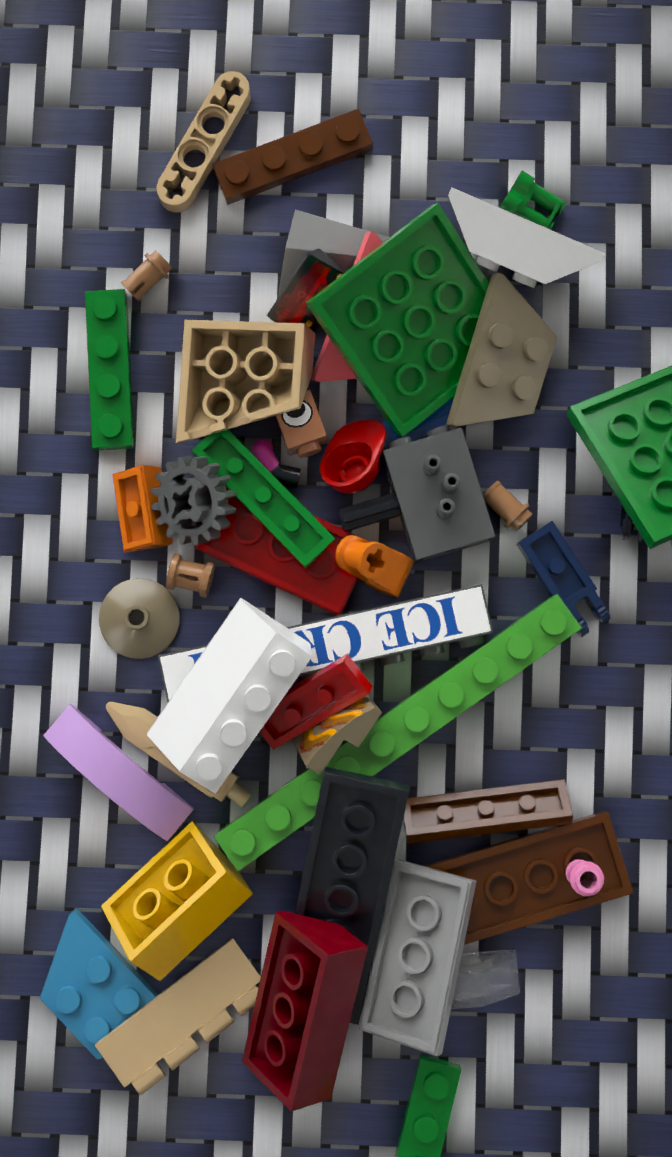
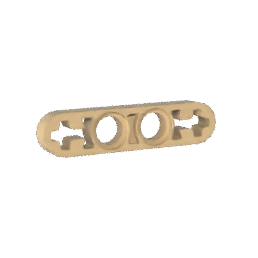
M229 71L220 75L159 178L156 186L157 194L162 206L168 211L174 213L183 212L191 206L213 168L212 163L218 160L248 108L251 100L250 86L247 78L241 73ZM235 86L239 87L240 96L234 94L227 104V111L223 108L227 102L225 90L232 91ZM211 117H217L222 119L225 125L221 132L209 134L203 129L204 122ZM192 150H199L205 154L206 158L202 165L192 168L184 163L185 155ZM177 170H180L185 175L181 183L184 195H175L173 199H170L167 189H176L178 187L181 176Z

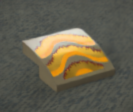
M367 695L296 736L292 741L305 766L321 775L342 742L346 740L358 748L382 712L370 696Z

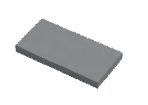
M394 860L359 1030L434 1056L442 1054L476 880L403 860Z

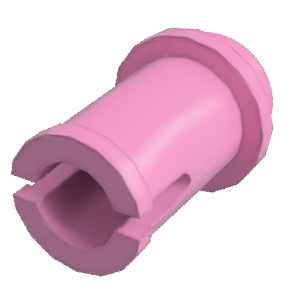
M577 859L570 862L566 868L567 880L576 893L582 896H592L601 890L604 884V875L598 865L590 861ZM587 872V877L580 881L581 875Z

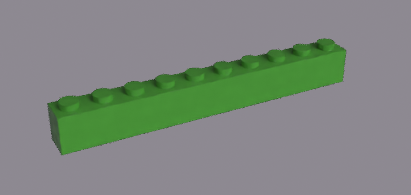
M558 594L548 598L379 717L358 748L348 741L342 743L326 767L371 777L579 631L582 627ZM307 768L214 835V838L237 872L315 817L324 770L319 775Z

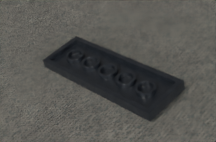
M325 767L295 914L342 925L368 946L350 1023L359 1025L410 785Z

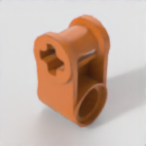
M355 535L343 538L338 544L335 553L336 562L342 570L363 580L369 587L394 598H399L415 562L412 558L382 543L368 542L362 537Z

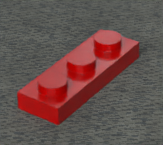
M346 654L290 688L259 733L274 750L367 696L373 686L351 657Z

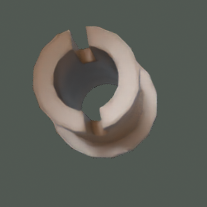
M156 250L151 255L146 253L144 256L147 259L121 282L138 302L162 277L167 279L169 277L167 273L172 269L170 264Z
M498 480L483 494L484 501L506 522L504 525L506 529L511 527L515 532L518 531L533 515L528 510L530 505L527 503L523 505Z

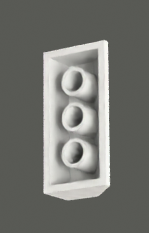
M240 598L147 732V736L179 772L216 794L312 658L311 644Z

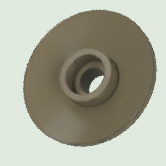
M144 578L126 580L115 586L106 595L99 612V626L104 640L117 653L134 659L150 658L163 652L175 639L180 625L179 607L171 592L158 582ZM135 610H141L144 614V621L140 625H133L130 621V616Z

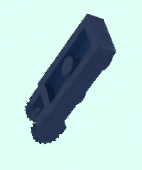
M553 521L516 544L550 597L558 594L582 628L576 632L580 637L590 632L585 619L574 606L581 599L585 598L592 614L601 623L610 620L611 617L608 610L595 591L597 587Z

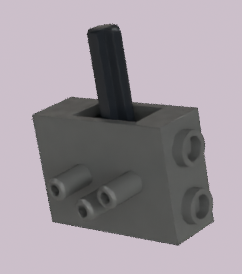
M445 425L428 431L426 433L427 438L412 442L411 437H404L388 443L389 449L383 450L382 461L392 493L341 508L339 515L345 531L355 530L400 516L412 559L415 561L414 564L490 542L495 537V533L462 427L451 430L450 426Z

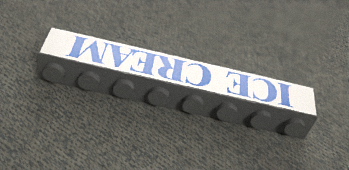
M482 584L286 627L311 644L312 658L298 676L300 682L346 654L363 671L365 670L363 662L379 659L381 666L405 661L403 653L419 650L421 657L445 652L444 644L459 641L461 649L485 643L484 635L493 633ZM207 645L158 656L167 703Z

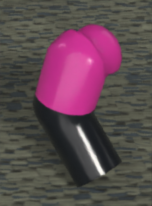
M259 439L254 442L250 452L282 485L297 488L301 468L281 465L273 452L274 446L269 440Z

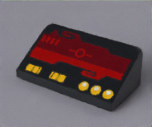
M322 250L310 251L302 260L267 316L276 323H305L312 330L318 321L306 305V302L345 273L346 270Z

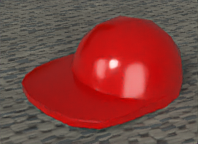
M361 420L346 424L336 431L320 464L322 479L334 491L345 494L364 491L376 479L379 472V458L387 435L384 425L375 420Z

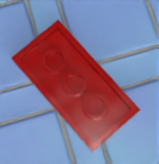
M235 496L228 499V504L236 508V512L225 516L231 524L230 527L219 530L220 538L194 546L196 550L335 616L342 614L358 580L357 577L338 566L335 554L340 541L346 536L355 534L314 516L335 538V542L305 569Z

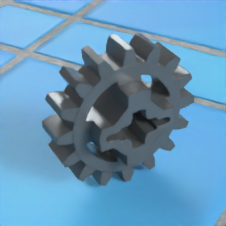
M184 456L178 457V461L167 462L165 464L167 472L157 473L155 476L161 483V486L151 488V493L158 496V502L152 504L151 509L160 510L161 516L156 523L158 525L167 524L169 527L166 536L170 538L179 535V544L182 545L193 543L195 546L220 538L219 530L229 528L231 525L225 516L236 512V508L228 504V499L236 496V493L231 490L227 491L225 487L231 478L229 475L219 477L220 464H207V457ZM187 474L195 475L193 479H183ZM201 521L203 523V525L200 527L191 525L192 522L196 523Z

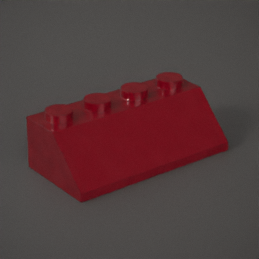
M282 910L275 912L242 1062L292 1112L329 1100L332 1097L368 946L342 925Z

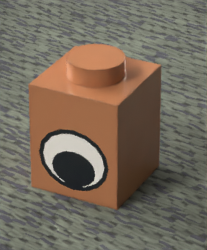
M311 390L306 391L300 409L275 416L289 456L298 454L299 458H305L314 455L322 450L321 445L327 443V435Z

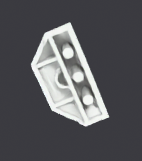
M451 187L448 194L469 252L477 255L475 262L497 272L500 265L515 271L512 279L532 288L535 287L537 281L547 284L599 263L605 253L455 188Z

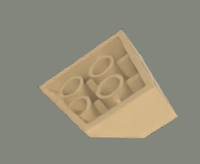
M184 320L176 443H183L300 409L313 373L315 333L305 323Z

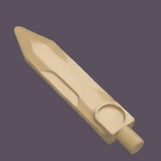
M108 702L106 704V710L126 740L210 798L215 797L220 802H223L228 797L242 808L246 805L252 794L236 783L239 776L232 771L216 794L179 772L147 736V732L158 718L156 715L145 708L116 702Z

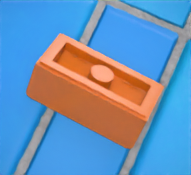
M141 465L112 474L124 553L165 547L173 544V538L166 536L169 526L156 523L161 516L160 510L151 509V505L158 502V496L151 493V488L161 486V483L155 477L157 473L162 472L160 467Z

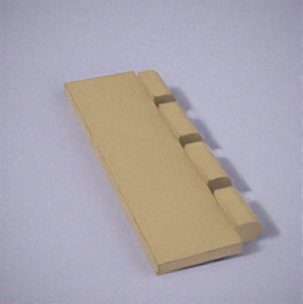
M232 938L99 1040L95 1047L124 1088L132 1082L137 1092L143 1095L166 1076L158 1063L159 1060L163 1058L173 1071L201 1049L192 1036L197 1030L206 1043H209L235 1022L226 1009L229 1005L233 1004L241 1016L254 1007L258 992L256 984L260 982L261 976Z

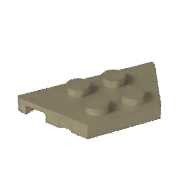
M501 273L491 275L446 425L458 427L534 414L557 336Z

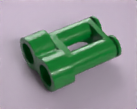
M522 170L499 208L551 230L555 223H551L556 213V216L560 215L566 202L562 203V199L534 183L535 178ZM529 200L549 210V217L547 218L527 206Z

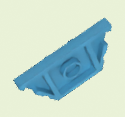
M76 908L68 916L40 1000L98 1060L103 1057L95 1047V1044L159 994Z

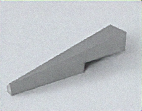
M295 209L285 247L278 297L310 251L320 249L344 270L350 269L354 265L365 233L370 231ZM377 234L378 237L382 240V242L390 238L384 235ZM477 264L486 277L488 268Z

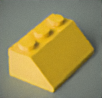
M192 821L103 903L101 907L130 962L161 981L238 909L253 892L228 858L200 827Z

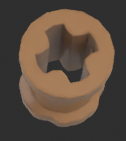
M174 554L168 570L166 589L174 590L175 587L199 592L200 597L207 598L214 577L215 563L199 564L183 560L182 555Z

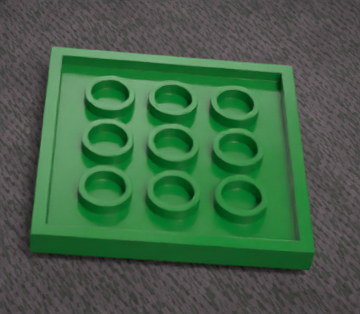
M436 203L424 210L308 300L306 305L395 434L399 437H404L455 396L489 282L440 204Z
M671 365L570 406L566 415L649 549L672 540Z

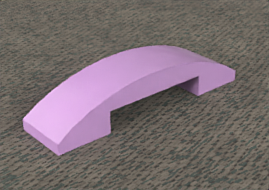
M69 704L43 736L71 765L106 796L152 832L168 841L192 813L194 808L165 783L161 784L102 734V730L72 704Z

